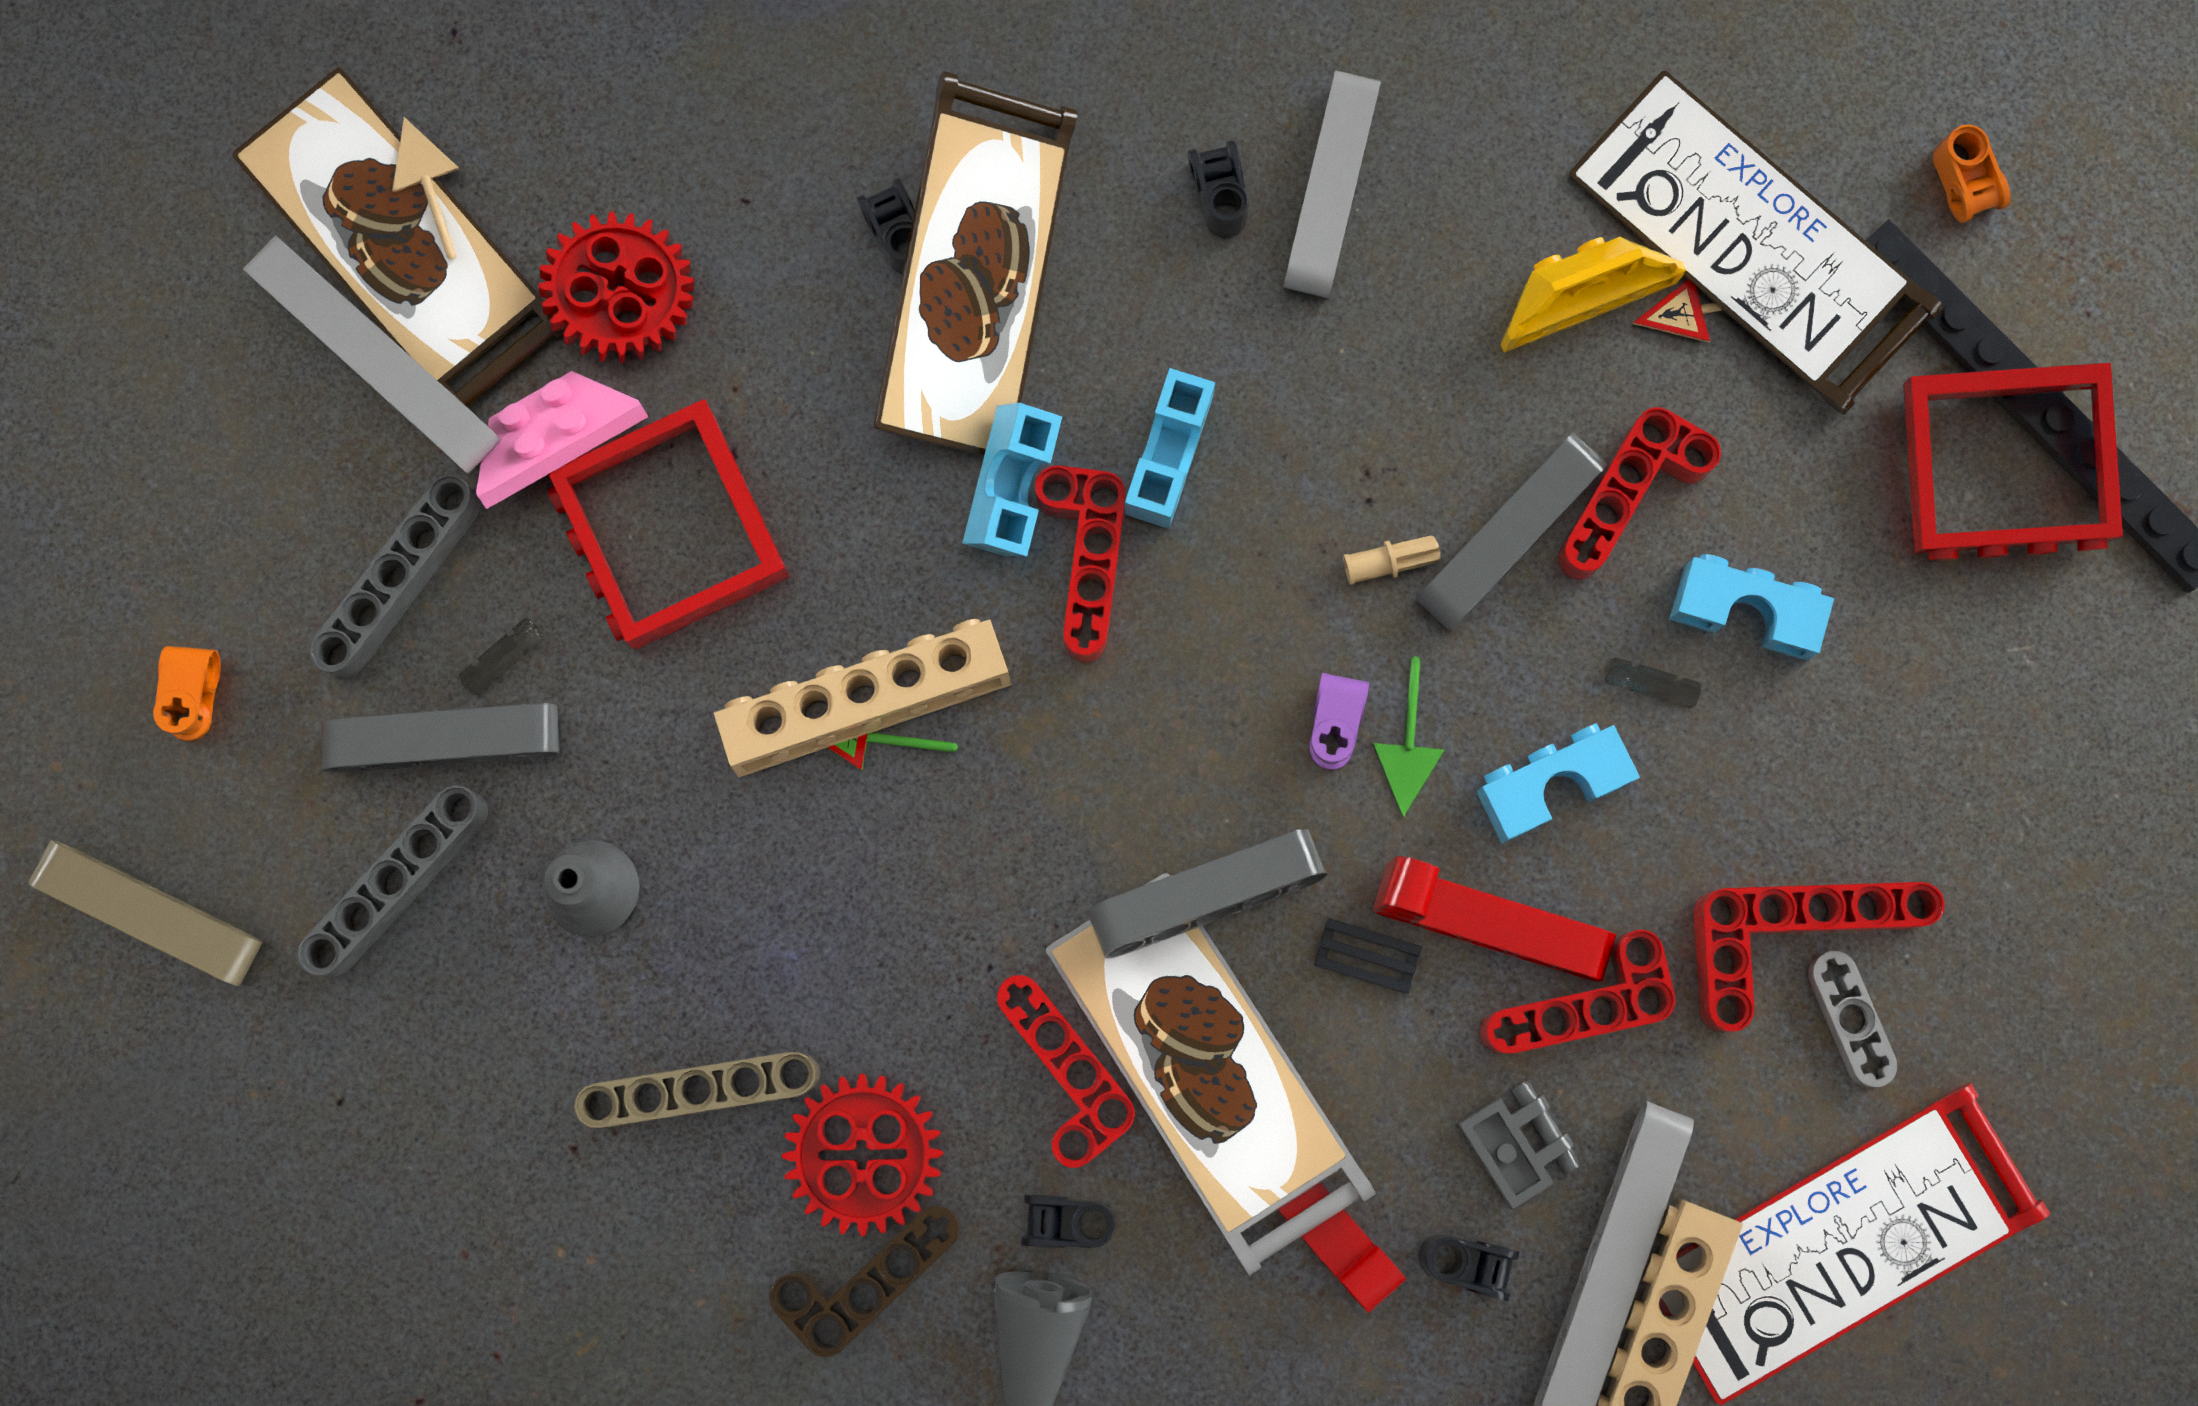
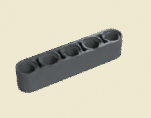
M1573 432L1439 572L1415 600L1452 632L1609 464Z
M446 474L438 477L430 484L329 617L310 645V657L317 668L338 679H349L356 676L365 667L448 557L481 510V501L475 490L461 477ZM463 491L464 500L457 509L446 510V498L452 492ZM426 529H434L435 538L432 544L426 548L417 549L416 539L418 535ZM404 567L406 575L403 582L399 586L388 587L387 577L389 573L395 568ZM369 605H375L376 617L374 621L369 625L360 626L358 616L361 610ZM344 643L347 647L345 659L337 665H331L329 661L331 650L336 645Z
M524 704L325 720L321 722L322 770L325 772H357L556 756L560 754L557 705Z
M457 785L446 787L439 792L302 940L297 953L301 967L311 975L331 978L342 976L348 972L484 825L488 816V807L483 797L464 786ZM467 797L471 804V811L463 821L455 822L451 814L452 806L460 798ZM433 833L437 839V849L431 856L422 858L418 851L419 842L426 834ZM399 869L403 874V885L398 892L389 895L385 889V879L390 872ZM364 905L369 911V922L365 928L356 931L352 926L351 917L355 909ZM331 942L336 952L335 959L332 964L323 968L318 962V951L322 945Z
M1300 829L1111 897L1092 906L1087 911L1104 957L1115 958L1312 886L1327 876V872L1309 830Z

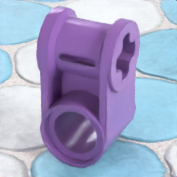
M1326 673L1321 674L1313 714L1315 715L1309 745L1310 756L1318 767L1325 770H1337L1349 762L1355 747L1358 727L1362 722L1369 682ZM1329 735L1338 737L1337 743L1341 746L1337 749L1335 755L1326 753L1327 747L1323 744L1328 740Z

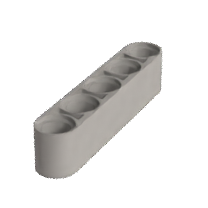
M1335 70L1283 288L1325 298L1330 296L1380 88V80Z

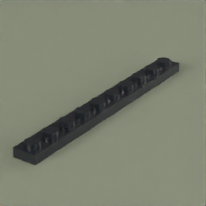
M1890 219L1866 239L1871 246L1912 281L1930 292L1942 303L1944 309L1933 320L1928 318L1921 327L1967 373L2038 368ZM1905 296L1898 301L1907 312L1914 306ZM2063 392L1991 396L2098 503L2093 422ZM2117 447L2122 528L2187 593L2194 591L2198 588V527Z

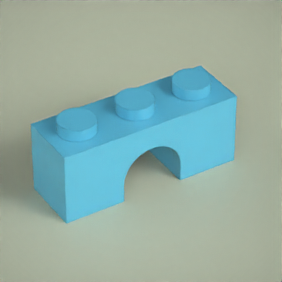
M1169 368L1155 410L1149 439L1142 458H1139L1125 500L1124 515L1170 529L1213 400L1216 382Z
M1022 403L997 406L962 544L1001 556L1028 555L1039 512L1038 509L1028 505L1029 487L1037 469L1042 464L1051 463L1062 416Z
M1702 554L1700 558L1693 557L1684 565L1669 620L1716 633L1726 625L1728 614L1733 604H1749L1762 614L1765 621L1766 629L1761 645L1762 648L1806 661L1820 653L1834 598L1822 595V589L1818 586L1805 582H1793L1791 586L1774 581L1775 575L1771 572L1757 568H1747L1746 572L1728 567L1729 562L1726 559L1709 554Z
M1595 723L1572 734L1571 738L1574 744L1557 751L1554 744H1550L1528 755L1527 757L1531 764L1519 770L1513 771L1511 765L1508 764L1484 776L1487 785L1482 786L1476 793L1501 844L1552 819L1544 801V788L1550 778L1566 777L1573 780L1581 788L1588 803L1640 778L1614 725L1601 731L1598 724Z

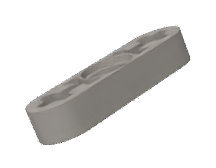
M1829 951L1817 955L1809 964L1808 980L1849 1076L1855 1083L1863 1087H1882L1887 1085L1896 1075L1897 1060L1855 962L1849 955L1840 951ZM1829 960L1832 966L1841 965L1844 974L1837 977L1842 992L1853 989L1855 997L1842 998L1832 1004L1829 996L1839 995V992L1833 981L1824 982L1821 973L1828 970L1826 961ZM1848 1005L1860 1008L1865 1017L1863 1028L1855 1034L1845 1031L1839 1021L1842 1009ZM1871 1035L1873 1036L1875 1042L1866 1043L1865 1046L1871 1057H1880L1882 1059L1883 1065L1877 1068V1078L1872 1073L1862 1072L1861 1065L1867 1062L1865 1052L1862 1047L1851 1049L1849 1042L1861 1041Z

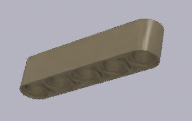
M50 840L27 883L31 887L235 986L242 984L263 943L258 938L55 840Z
M787 1052L593 1083L585 1086L578 1093L575 1099L574 1110L582 1124L590 1128H609L802 1097L810 1094L817 1087L820 1081V1068L813 1057L805 1053ZM795 1060L803 1062L808 1069L806 1083L797 1089L789 1087L784 1079L786 1066ZM746 1068L753 1069L759 1077L757 1091L748 1097L741 1095L735 1085L738 1073ZM702 1076L709 1082L710 1095L705 1102L698 1105L689 1099L687 1086L694 1077ZM650 1083L655 1085L661 1093V1102L652 1112L645 1111L639 1103L641 1089ZM601 1091L606 1093L612 1102L610 1114L602 1120L596 1118L590 1109V1102L593 1096Z

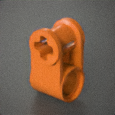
M1970 124L1961 125L1954 129L1934 150L1933 162L1945 189L1949 208L1955 219L1960 223L1970 221L1973 214L1993 207L1997 210L2007 208L2011 199L2010 189L2004 174L2000 171L1986 133L1979 127ZM1953 144L1964 147L1968 152L1969 160L1958 157L1954 152Z
M165 646L161 652L158 664L159 680L153 709L154 720L158 727L167 733H171L179 740L186 742L196 741L204 737L210 729L215 690L219 683L221 669L220 656L217 650ZM187 710H189L190 713L188 718H180L179 722L177 723V715H184L186 714Z

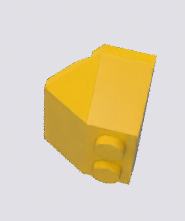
M1603 237L1593 239L1581 245L1577 249V254L1561 259L1560 255L1547 257L1534 265L1535 270L1532 271L1525 284L1501 342V347L1504 353L1677 285L1686 272L1683 262L1622 237L1607 242L1604 241Z

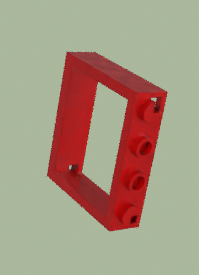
M2111 363L1911 376L1903 383L1914 554L1928 553L1929 560L1944 561L1959 559L1958 551L1978 550V558L2008 556V548L2027 547L2028 555L2057 553L2059 544L2077 543V552H2089L2092 550L2108 549L2107 541L2123 537ZM2091 390L2100 524L1937 534L1928 401Z
M705 399L575 458L549 473L554 486L547 489L548 495L557 513L560 515L566 512L573 528L566 531L577 556L581 557L586 554L593 569L586 573V577L598 600L605 597L611 608L612 614L605 616L611 632L617 642L625 639L626 643L634 650L790 578L715 416ZM697 427L761 564L635 622L572 485Z

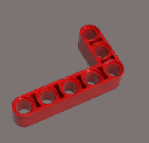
M1396 856L1386 864L1373 908L1374 913L1580 978L1603 982L1616 934L1438 878L1440 871L1438 867L1420 860Z
M1901 882L1723 888L1704 894L1695 904L1693 914L1699 1012L1702 1021L1714 1032L1726 1033L1744 1029L1753 1019L1755 1008L1750 934L1914 929L1932 925L1941 918L1945 908L1942 893L1930 883ZM1911 893L1920 896L1924 902L1925 908L1921 918L1912 916L1908 911L1907 899ZM1862 895L1869 896L1875 902L1876 914L1871 920H1867L1859 913L1858 900ZM1813 896L1823 899L1827 905V916L1822 922L1814 919L1809 912V902ZM1765 897L1772 899L1778 905L1779 917L1774 923L1765 921L1760 914V903ZM1715 899L1723 900L1730 908V919L1725 925L1715 922L1711 916L1710 908ZM1719 948H1725L1733 956V968L1728 974L1721 973L1714 965V954ZM1724 996L1730 998L1737 1008L1736 1017L1730 1024L1723 1022L1718 1017L1716 1011L1717 1003Z

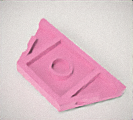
M571 371L557 380L549 382L520 401L508 405L502 411L489 418L488 427L500 437L501 441L481 461L476 494L485 508L488 509L646 419L648 415L639 400Z

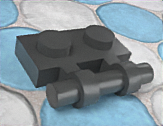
M1528 1080L1511 1089L1521 1105L1514 1112L1510 1113L1503 1100L1497 1098L1457 1123L1510 1209H1515L1554 1184V1181L1544 1167L1549 1162L1555 1159L1564 1175L1581 1166V1163L1571 1149L1575 1146L1567 1132L1563 1134L1560 1132L1547 1111L1550 1108L1549 1103L1543 1094L1539 1096L1536 1094ZM1529 1121L1532 1122L1545 1143L1544 1146L1536 1151L1533 1150L1520 1129L1521 1126Z

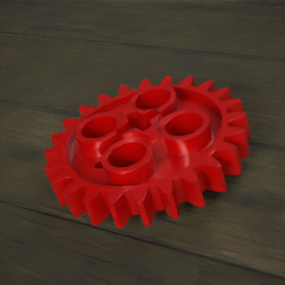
M610 211L607 224L602 225L595 215L592 214L589 220L590 228L586 230L578 223L573 222V238L571 239L559 233L557 235V245L560 250L547 248L546 260L551 265H540L539 268L540 278L546 281L538 284L539 296L548 298L542 302V311L544 315H554L550 320L552 331L566 328L563 334L564 344L566 345L575 342L577 339L581 340L580 352L583 356L592 347L598 348L599 360L601 362L605 361L609 351H616L619 362L624 363L626 351L633 350L639 360H643L644 346L647 344L658 353L662 351L660 336L662 335L674 341L676 339V328L672 323L686 326L687 314L682 309H692L693 296L687 292L694 290V278L685 276L690 272V260H678L682 255V245L677 243L667 247L669 231L665 229L657 235H653L651 219L644 222L640 228L636 227L633 213H629L624 224L617 223L614 212ZM601 252H611L617 256L616 260L610 263H602L594 259ZM580 268L587 269L590 273L578 272V270ZM644 272H653L660 276V279L655 283L647 284L638 280L637 277ZM618 283L625 285V287L618 286L615 291L609 290V287L615 288ZM585 290L596 295L594 300L586 303L578 302L573 298L575 293ZM644 301L655 302V305L648 306L644 303ZM623 311H632L639 315V318L633 323H623L616 319V316Z
M859 1074L856 1088L851 1087L845 1076L839 1077V1092L834 1093L826 1084L821 1085L820 1089L824 1100L819 1103L813 1098L806 1097L804 1101L811 1113L808 1116L793 1114V1120L801 1126L800 1132L785 1133L784 1135L787 1140L796 1144L795 1151L782 1154L783 1159L796 1162V1168L789 1171L784 1177L789 1180L799 1179L802 1184L792 1194L793 1198L808 1195L811 1201L804 1212L808 1215L819 1208L822 1209L824 1213L821 1219V1226L823 1227L831 1223L834 1218L840 1219V1234H846L852 1222L857 1223L860 1236L867 1235L870 1222H875L881 1234L886 1233L888 1229L887 1218L890 1216L902 1226L906 1223L903 1208L907 1206L919 1213L922 1207L916 1199V1195L918 1193L928 1196L934 1194V1190L925 1183L926 1177H938L942 1173L939 1169L930 1165V1159L944 1155V1151L930 1148L929 1142L941 1135V1130H926L924 1126L934 1115L933 1112L917 1114L915 1109L921 1097L916 1095L907 1101L903 1100L902 1096L905 1090L903 1083H899L891 1092L886 1091L887 1080L885 1076L878 1078L874 1088L869 1087L866 1074ZM883 1115L894 1116L901 1126L900 1136L890 1144L883 1143L875 1134V1124ZM834 1116H843L851 1125V1135L843 1144L831 1142L826 1135V1125ZM860 1140L866 1141L867 1149L870 1150L905 1149L907 1151V1156L904 1159L867 1161L866 1169L860 1168V1161L857 1159L822 1160L819 1154L823 1150L858 1149L860 1147ZM836 1165L844 1167L851 1175V1186L844 1194L832 1192L826 1183L828 1171ZM883 1165L894 1166L901 1175L900 1187L894 1193H884L876 1185V1172Z

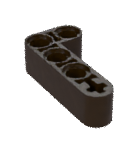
M931 1206L912 1220L832 1297L812 1276L805 1272L795 1271L789 1272L775 1281L769 1294L770 1305L776 1315L810 1352L824 1358L834 1356L842 1351L956 1242L961 1231L960 1218L949 1206ZM929 1216L935 1220L944 1216L949 1221L945 1228L949 1237L947 1240H944L942 1237L937 1236L930 1241L924 1248L930 1251L932 1256L926 1259L920 1246L908 1239L907 1236L910 1232H913L916 1240L920 1239L930 1229V1224L927 1221ZM904 1249L911 1253L915 1265L910 1275L902 1277L890 1270L888 1259L893 1250ZM787 1282H798L805 1288L807 1300L802 1308L794 1309L785 1304L782 1298V1291ZM868 1284L875 1289L878 1301L873 1310L863 1311L854 1305L852 1292L856 1285ZM831 1319L838 1324L841 1337L836 1345H824L818 1340L815 1329L819 1320Z

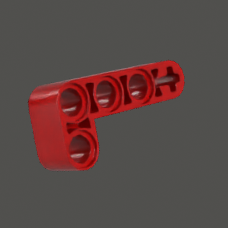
M1655 407L1644 411L1629 429L1561 546L1558 554V565L1561 571L1569 578L1575 580H1585L1593 576L1609 557L1658 470L1687 484L1703 480L1720 461L1721 447L1717 439L1710 433L1667 409ZM1644 425H1653L1659 428L1663 434V442H1650L1645 438L1642 427ZM1693 448L1701 452L1705 459V465L1703 467L1692 466L1685 458V449ZM1626 464L1634 466L1640 474V482H1626L1619 473V466ZM1605 504L1612 507L1617 514V522L1607 524L1598 519L1596 506ZM1589 536L1596 538V542L1588 552V560L1585 563L1579 562L1576 559L1579 554L1578 550Z
M1061 465L1050 466L1042 470L1035 482L1036 500L1039 508L1046 515L1055 518L1078 520L1063 630L1064 646L1068 655L1074 660L1082 663L1092 662L1104 653L1107 645L1125 512V486L1117 475L1107 471ZM1053 482H1061L1069 487L1070 493L1061 501H1052L1044 495V490ZM1100 488H1108L1115 492L1118 498L1113 505L1102 508L1092 502L1091 496ZM1094 534H1101L1110 540L1111 547L1103 554H1093L1086 549L1085 541ZM1094 580L1102 584L1105 593L1096 601L1084 600L1078 593L1079 587L1086 581ZM1083 614L1092 616L1091 634L1092 637L1098 639L1090 640L1088 648L1079 647L1078 639L1072 637L1082 633Z
M1634 930L1619 936L1614 941L1611 960L1617 985L1503 1009L1489 1014L1483 1020L1480 1028V1037L1484 1046L1496 1054H1512L1656 1023L1666 1019L1675 1007V993L1660 939L1653 932ZM1632 939L1641 941L1648 951L1647 960L1642 966L1632 964L1626 955L1627 945ZM1645 987L1653 989L1659 997L1658 1009L1651 1015L1642 1011L1638 1004V995ZM1597 997L1605 999L1612 1008V1016L1605 1025L1596 1023L1590 1015L1591 1003ZM1548 1008L1557 1009L1564 1017L1563 1030L1556 1036L1548 1034L1542 1026V1016ZM1525 1011L1528 1012V1020L1524 1015ZM1501 1018H1504L1505 1024L1509 1026L1528 1022L1530 1032L1510 1036V1045L1508 1046L1505 1039H1496L1494 1035V1029H1498L1502 1025ZM1531 1035L1535 1039L1533 1042H1530Z
M1011 976L999 987L997 993L998 1005L1004 1015L1080 1108L1081 1111L1062 1125L1054 1134L1052 1152L1056 1160L1062 1165L1070 1168L1081 1167L1089 1163L1131 1127L1135 1117L1134 1106L1038 984L1027 976ZM1015 985L1020 990H1024L1027 987L1032 989L1033 993L1029 995L1028 1000L1037 1012L1043 1004L1050 1010L1049 1013L1036 1018L1028 1030H1025L1021 1025L1022 1021L1030 1019L1025 1011L1019 1006L1011 1010L1007 1005L1012 999L1009 990ZM1049 1022L1059 1024L1065 1032L1063 1044L1060 1048L1052 1051L1041 1048L1037 1042L1038 1029L1043 1024ZM1084 1060L1093 1065L1096 1070V1078L1090 1087L1079 1090L1070 1085L1067 1072L1074 1062ZM1108 1099L1120 1100L1127 1109L1125 1122L1117 1128L1104 1126L1098 1118L1100 1105ZM1076 1130L1082 1132L1088 1140V1151L1079 1159L1067 1158L1060 1149L1061 1137L1068 1131Z
M1320 1182L1277 1211L1288 1221L1330 1193ZM1344 1209L1301 1236L1343 1287L1368 1313L1407 1280L1395 1264L1368 1238Z

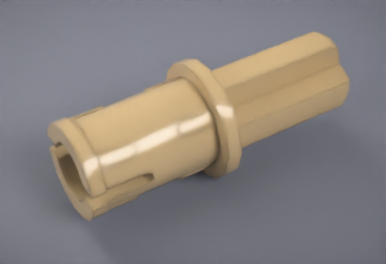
M1426 536L1393 545L1388 540L1384 541V547L1343 555V563L1350 585L1385 575H1391L1394 579L1398 577V572L1438 563L1440 561V548L1434 536Z

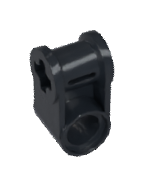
M1227 141L1225 147L1198 153L1195 149L1188 150V162L1196 192H1198L1208 229L1214 235L1222 238L1233 237L1239 234L1247 222L1248 195L1235 141ZM1222 203H1229L1234 205L1238 211L1231 216H1224L1219 214L1215 208Z
M898 178L893 181L892 187L868 198L861 195L856 199L873 236H876L889 265L894 271L903 275L906 254H899L895 249L900 243L909 241L915 209L903 183Z
M1024 1195V1203L1028 1204L1027 1235L1021 1238V1245L1097 1248L1108 1243L1116 1233L1118 1225L1117 1216L1106 1203L1091 1200H1075L1063 1196ZM1044 1210L1047 1211L1045 1233L1043 1232ZM1096 1210L1105 1215L1108 1228L1104 1236L1091 1238L1084 1234L1081 1229V1219L1085 1212Z
M1436 1234L1422 1243L1419 1250V1262L1427 1275L1442 1282L1466 1288L1465 1290L1488 1297L1509 1301L1510 1293L1506 1290L1512 1262L1513 1260H1518L1520 1252L1481 1241L1475 1243L1449 1235ZM1451 1245L1456 1254V1261L1449 1270L1439 1272L1433 1262L1434 1254L1440 1246Z

